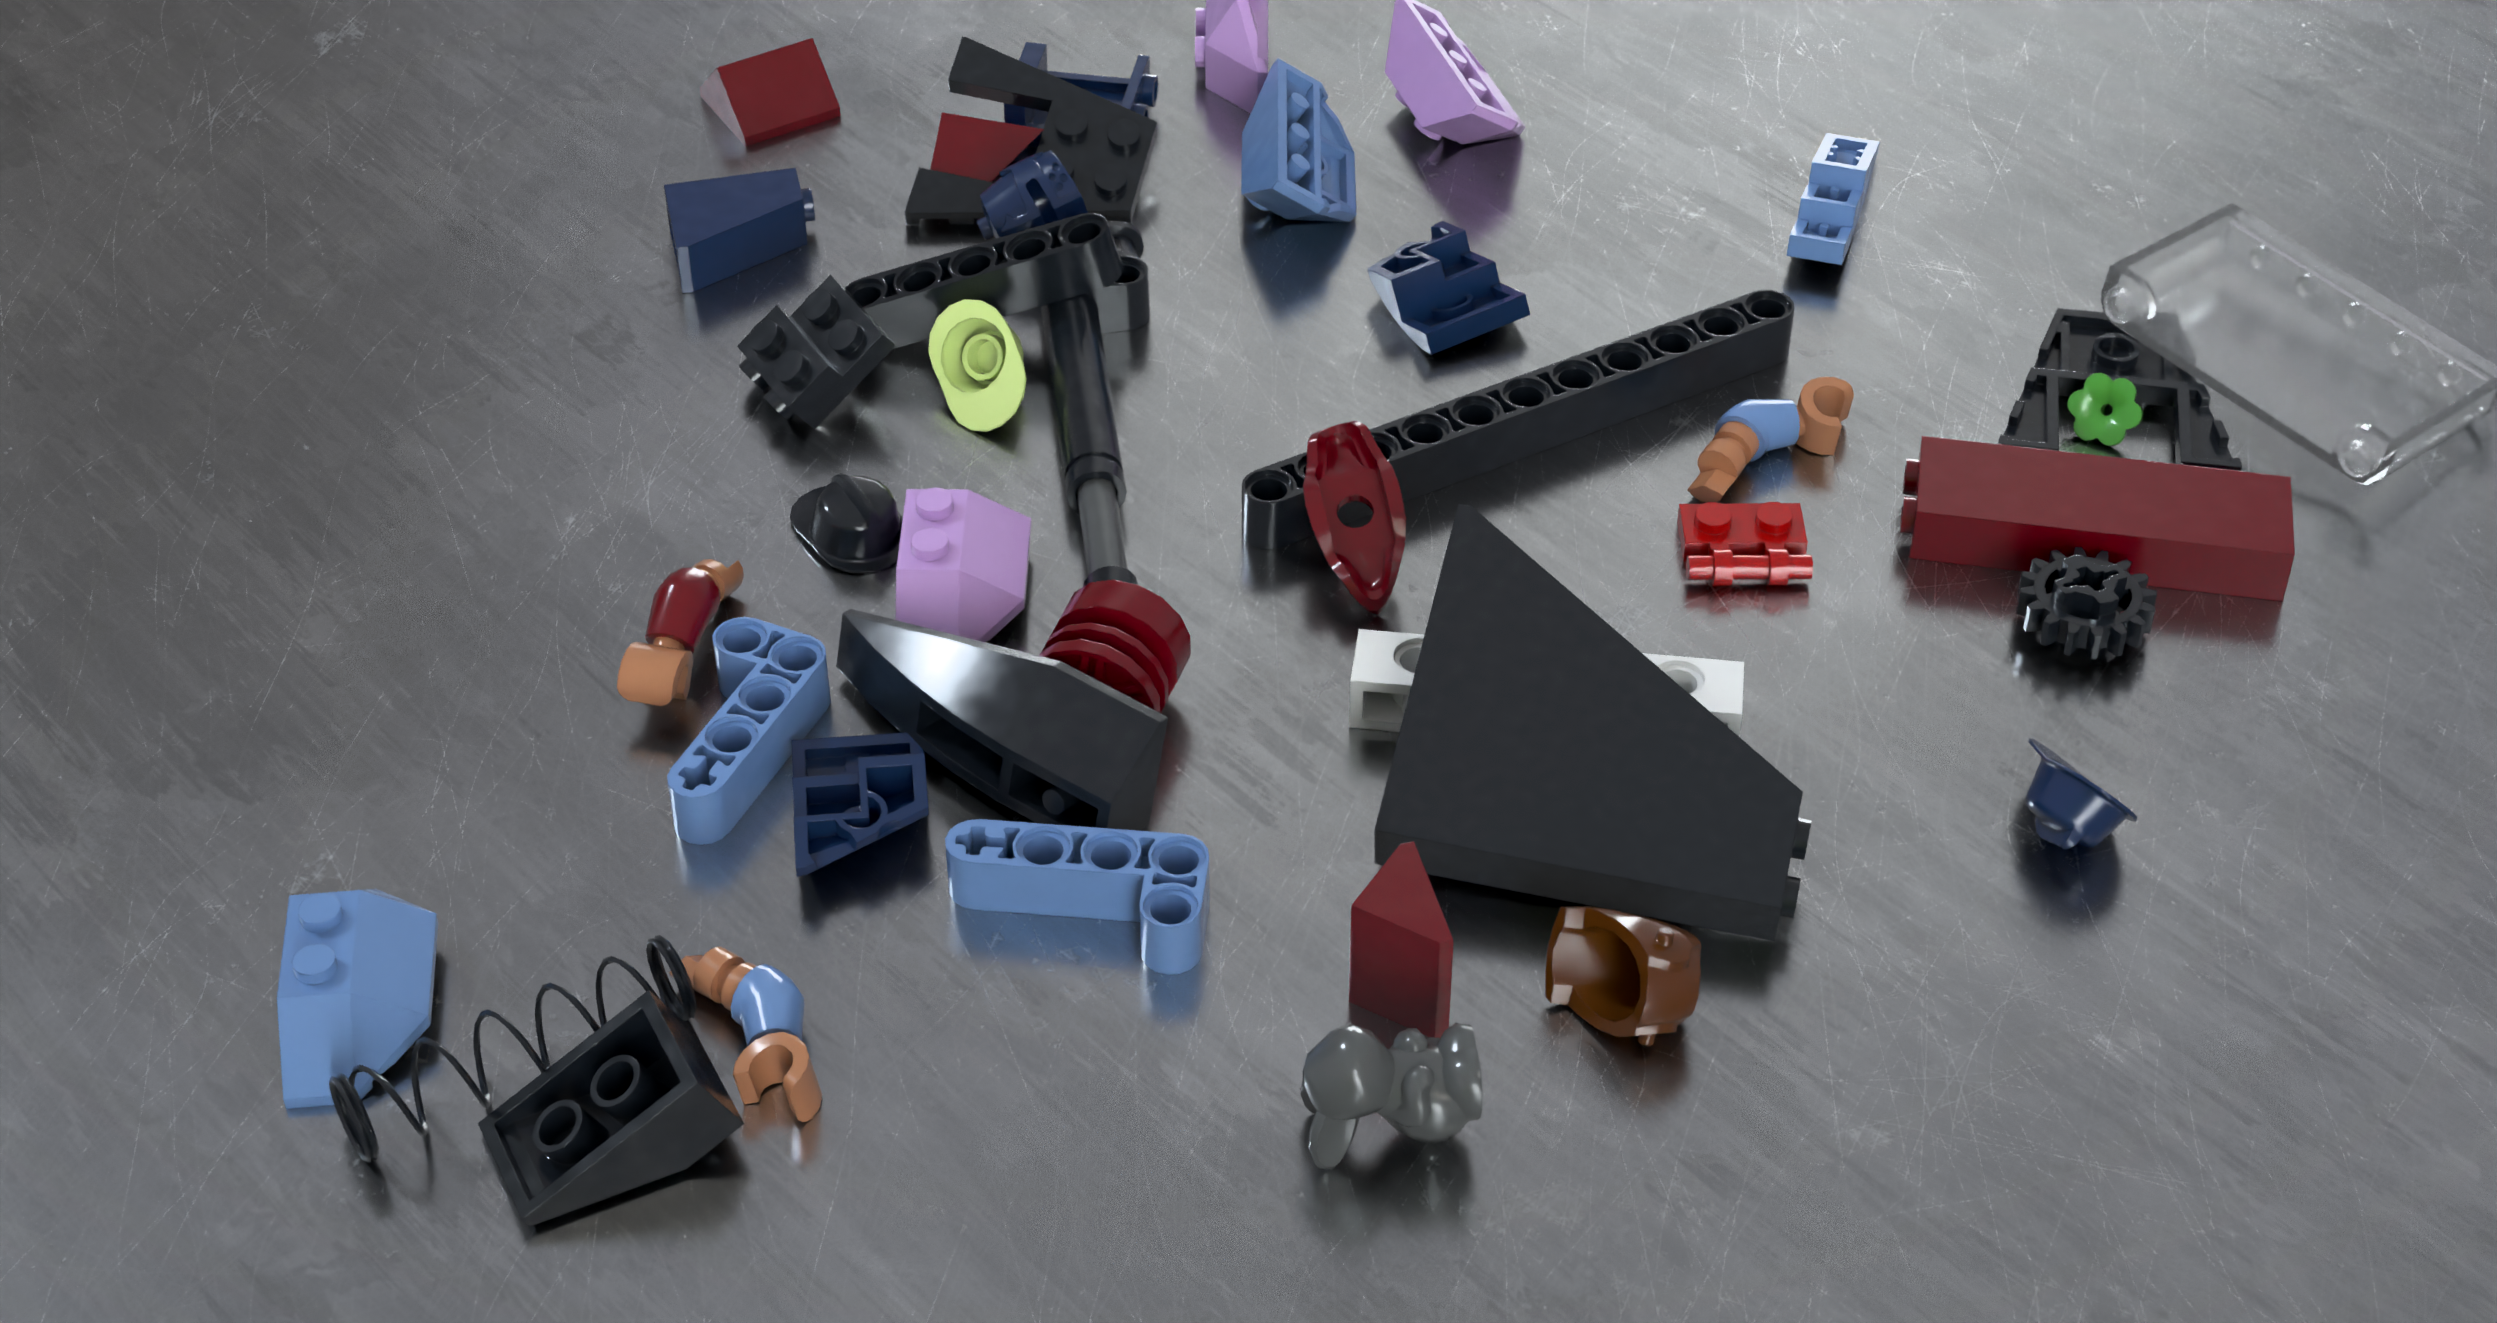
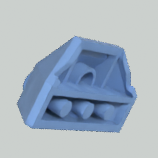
M1279 58L1271 66L1242 132L1241 195L1247 197L1250 203L1263 211L1270 210L1286 220L1351 222L1356 216L1355 153L1339 118L1325 102L1328 95L1323 84Z
M378 889L289 895L277 991L282 1088L286 1109L334 1105L329 1088L331 1076L337 1077L341 1073L349 1079L354 1066L358 1065L371 1068L381 1075L394 1065L431 1025L439 924L437 913ZM364 1071L356 1074L354 1088L361 1100L373 1088L372 1081L374 1080L372 1076Z

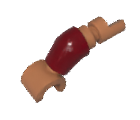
M705 559L692 567L681 568L671 573L663 581L653 597L645 635L648 643H631L622 658L618 672L617 689L623 698L628 701L656 706L667 705L673 698L687 700L693 666V653L709 621L718 611L719 604L734 593L742 584L744 574L739 560L727 568L721 562Z

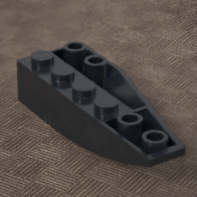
M853 609L842 614L836 667L880 714L901 733L907 732L927 754L948 770L994 800L1036 823L1143 831L1149 827L1168 721L1167 716L1062 661Z

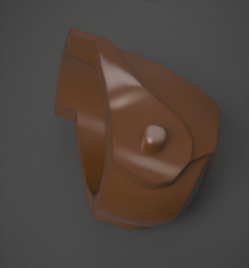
M1590 906L1560 907L1547 947L1545 996L1552 1004L1568 1005L1575 1013L1598 1030L1616 1037L1638 1036V1042L1641 1045L1651 1046L1654 1044L1656 1034L1677 1032V1026L1689 1018L1695 1010L1701 986V942L1686 930L1643 916Z

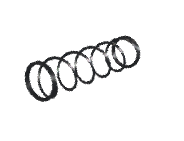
M660 935L649 939L646 947L647 959L659 990L661 1001L683 1021H688V1018H694L697 1009L695 993L678 953L671 943ZM660 953L674 976L683 1004L669 981ZM613 956L604 958L597 971L596 1002L601 1027L607 1023L602 994L603 970L608 964L617 963L632 974L646 992L648 990L651 991L660 1000L649 983L635 968L626 961ZM547 983L542 985L536 997L535 1025L541 1059L522 1033L503 1015L491 1010L480 1012L474 1025L473 1044L481 1091L460 1062L443 1045L427 1037L417 1040L411 1056V1079L419 1122L386 1079L375 1070L364 1065L354 1066L349 1079L341 1073L337 1077L331 1076L329 1088L336 1111L351 1144L362 1160L370 1162L372 1158H378L379 1146L366 1109L354 1088L357 1073L364 1071L379 1082L402 1110L420 1136L426 1137L428 1127L421 1098L417 1065L418 1050L421 1045L428 1043L441 1052L455 1067L484 1108L489 1109L491 1101L480 1048V1028L484 1018L492 1016L505 1025L518 1039L541 1073L551 1066L542 1026L541 1006L545 991L554 989L565 996L578 1009L594 1032L600 1027L574 995L563 987Z

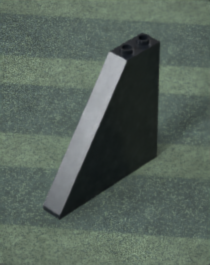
M1458 503L1374 829L1375 864L1384 865L1400 844L1414 841L1426 873L1429 875L1775 941L1780 916L1794 919L1801 878L1788 876L1791 858L1805 859L1812 821L1798 818L1803 791L1470 505Z

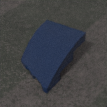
M1445 221L1431 226L1432 238L1430 240L1407 242L1398 248L1394 254L1383 258L1367 269L1372 284L1396 322L1412 341L1430 355L1530 315L1526 294L1500 283L1495 261L1470 251L1466 231Z
M907 732L791 740L796 877L807 875L929 815L925 754L923 749Z

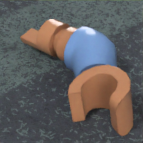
M1819 377L1810 380L1803 386L1797 407L1790 399H1747L1731 407L1718 420L1713 440L1709 442L1698 457V467L1701 473L1687 490L1699 501L1705 503L1718 502L1749 462L1761 458L1765 452L1791 446L1795 443L1813 453L1834 455L1842 428L1840 422L1848 417L1853 401L1854 392L1852 386L1847 381L1839 378Z
M723 947L712 948L704 956H685L681 961L688 973L693 990L714 1002L722 1003L726 1009L731 1011L734 1021L743 1028L747 1047L736 1060L733 1070V1077L743 1104L760 1102V1096L766 1087L783 1082L786 1097L796 1118L801 1122L813 1119L821 1106L822 1092L806 1045L802 1042L804 997L792 979L771 965L762 964L756 966L745 962L743 958ZM670 971L669 974L672 978H674L672 972Z

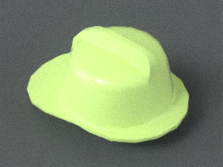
M964 299L949 305L937 317L930 332L928 353L932 367L939 380L948 407L957 422L971 431L989 432L1003 426L1016 414L1024 398L1027 378L1021 341L1013 329L1009 327L1000 312L982 300Z

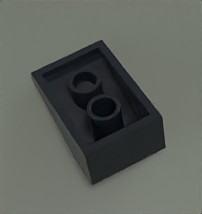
M649 990L478 1123L521 1220L529 1226L685 1170L744 1124L696 1032Z

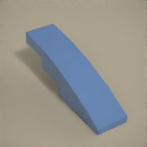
M1826 133L1812 161L1809 183L1801 197L1798 219L1790 233L1787 256L1842 265L1867 193L1878 153V141Z

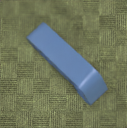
M750 617L732 618L723 622L715 629L712 637L719 690L728 699L675 762L667 775L674 829L680 839L688 843L703 845L719 841L729 834L791 756V740L804 739L826 712L831 703L826 650L820 640L810 635Z
M972 819L956 824L945 837L949 895L955 903L964 908L982 911L1140 922L1141 957L1146 966L1153 971L1166 975L1181 974L1191 970L1200 961L1210 906L1209 852L1206 845L1194 836L1179 833Z

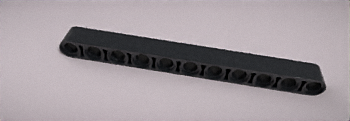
M1765 289L1753 291L1369 430L1379 449L1395 471L1404 503L1780 364L1789 355L1794 302L1789 296L1779 291ZM1307 452L1257 469L1247 474L1243 479L1242 536L1251 546L1273 550L1315 536L1307 513L1303 490ZM1353 501L1344 504L1339 509L1337 516L1341 523L1347 524L1369 516L1373 512L1366 504Z

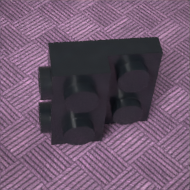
M831 274L806 298L791 316L776 305L737 345L746 357L739 365L740 369L761 389L765 390L768 386L772 388L764 396L767 402L785 419L790 421L795 415H798L814 429L896 346L845 286Z

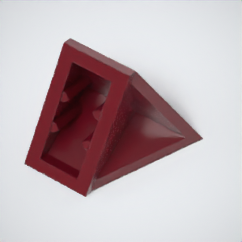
M942 112L930 170L992 182L999 175V172L1004 170L1044 129Z

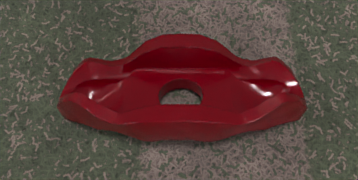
M1351 421L1317 431L1310 436L1307 444V465L1303 483L1304 499L1314 534L1332 570L1361 607L1368 612L1379 615L1388 605L1404 552L1406 537L1405 509L1398 479L1392 465L1379 449L1368 427L1359 421ZM1349 502H1362L1370 507L1373 517L1368 524L1352 528L1344 525L1338 519L1337 513L1339 509Z

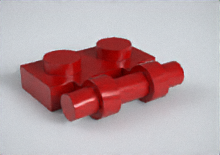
M1707 502L1703 504H1679L1677 524L1683 562H1686L1687 580H1711L1712 586H1731L1733 580L1766 579L1768 586L1787 585L1788 579L1812 578L1813 560L1812 555H1806L1808 541L1800 503L1721 504Z

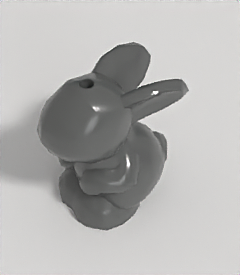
M1351 1023L1329 1032L1307 1053L1300 1087V1096L1305 1107L1315 1114L1309 1130L1308 1146L1315 1165L1321 1169L1333 1170L1351 1146L1360 1117L1373 1113L1381 1115L1394 1129L1402 1134L1424 1143L1447 1141L1458 1134L1468 1121L1479 1120L1482 1113L1483 1090L1480 1060L1472 1026L1455 1023L1443 1032L1440 1039L1434 1037L1426 1038L1418 1029L1408 1028L1399 1032L1390 1049H1387L1372 1031Z

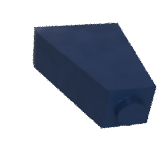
M796 168L664 185L669 229L682 294L695 292L808 244L806 222L815 221L814 202L811 188L801 189Z

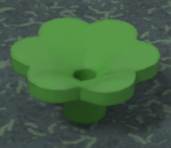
M2103 373L2090 375L2084 383V388L2073 392L2068 399V410L2075 417L2073 428L2076 435L2082 440L2087 441L2098 439L2107 446H2116L2122 443L2127 430L2137 427L2143 419L2142 408L2135 402L2137 390L2133 382L2125 378L2112 380ZM2111 405L2112 413L2107 416L2104 413V409L2106 406Z

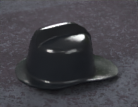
M840 473L831 478L830 484L815 488L804 494L792 506L790 521L795 530L832 567L849 573L869 574L886 570L897 563L903 517L898 512L897 504L891 491L880 481L867 476H848Z

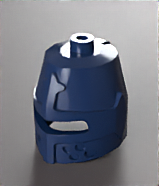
M1050 150L1045 153L1039 152L1000 171L1001 178L980 194L985 217L976 221L985 240H988L994 236L996 239L1088 212L1073 179L1058 157Z

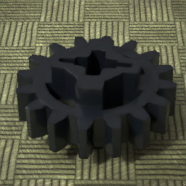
M2075 547L2074 554L2070 557H2066L2055 549L2050 552L2049 562L2034 558L2031 562L2030 572H2022L2017 594L2016 615L2025 616L2023 628L2026 632L2042 631L2040 644L2047 646L2056 641L2063 643V653L2070 656L2075 652L2076 648L2086 649L2090 659H2097L2099 649L2106 648L2117 657L2122 655L2125 643L2138 648L2142 644L2144 633L2150 634L2156 612V607L2154 606L2157 592L2147 588L2149 577L2146 573L2133 575L2129 573L2132 562L2127 559L2113 564L2108 562L2109 555L2104 550H2101L2096 558L2087 557L2082 547Z

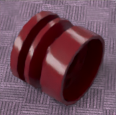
M1114 579L1096 581L1074 592L1039 656L1062 661L1161 713L1191 656L1190 634L1181 616L1159 595L1133 583Z

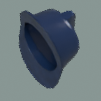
M2033 738L2028 740L2030 745L2041 756V762L2026 795V805L2036 816V832L2042 839L2064 850L2076 844L2094 848L2106 839L2125 819L2136 822L2137 816L2124 804L2089 781L2049 748Z

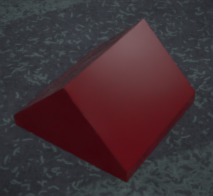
M813 38L717 67L700 86L701 97L745 147L841 116L839 103Z
M1414 841L1402 843L1397 847L1351 905L1349 1002L1407 1028H1416L1425 1036L1440 1039L1443 1032L1449 1028L1454 940Z

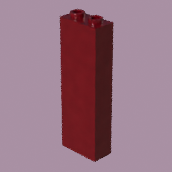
M1922 436L1918 459L1907 458L1902 494L1913 495V497L1904 496L1900 533L1911 534L1910 559L2030 572L2031 562L2034 558L2049 562L2052 550L2057 549L2066 557L2073 556L2075 547H2082L2087 557L2096 558L2097 554L2104 550L2108 552V562L2117 564L2126 559L2131 561L2129 573L2131 575L2146 573L2149 577L2147 586L2283 602L2295 556L2290 476Z

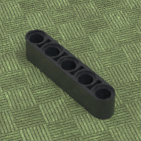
M1085 213L853 281L845 288L895 343L896 346L893 348L895 349L929 339L937 317L949 305L964 299L982 300L995 307L1005 317L1107 287L1119 279L1123 273L1124 266L1106 218L1099 213Z

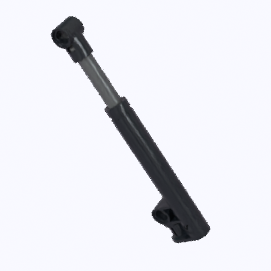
M1107 221L1113 239L1118 238L1120 241L1121 251L1118 252L1124 267L1119 279L1102 289L1040 306L1066 497L1069 506L1076 513L1080 514L1088 570V577L1085 579L1083 587L1091 582L1113 579L1138 585L1136 576L1128 570L1119 508L1125 502L1127 490L1102 333L1138 329L1145 325L1150 318L1148 266L1140 259L1144 249L1142 235L1134 225L1123 221Z

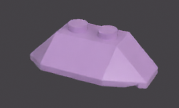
M1206 0V8H1196L1195 68H1205L1206 89L1250 114L1268 75V0Z
M1396 0L1385 73L1397 90L1396 98L1409 108L1416 118L1414 121L1416 128L1431 139L1440 140L1443 136L1462 145L1520 136L1525 129L1524 124L1465 43L1453 33L1448 26V21L1441 12L1415 0Z
M907 489L896 567V620L982 642L992 639L1025 608L1032 529L1031 518L968 489Z

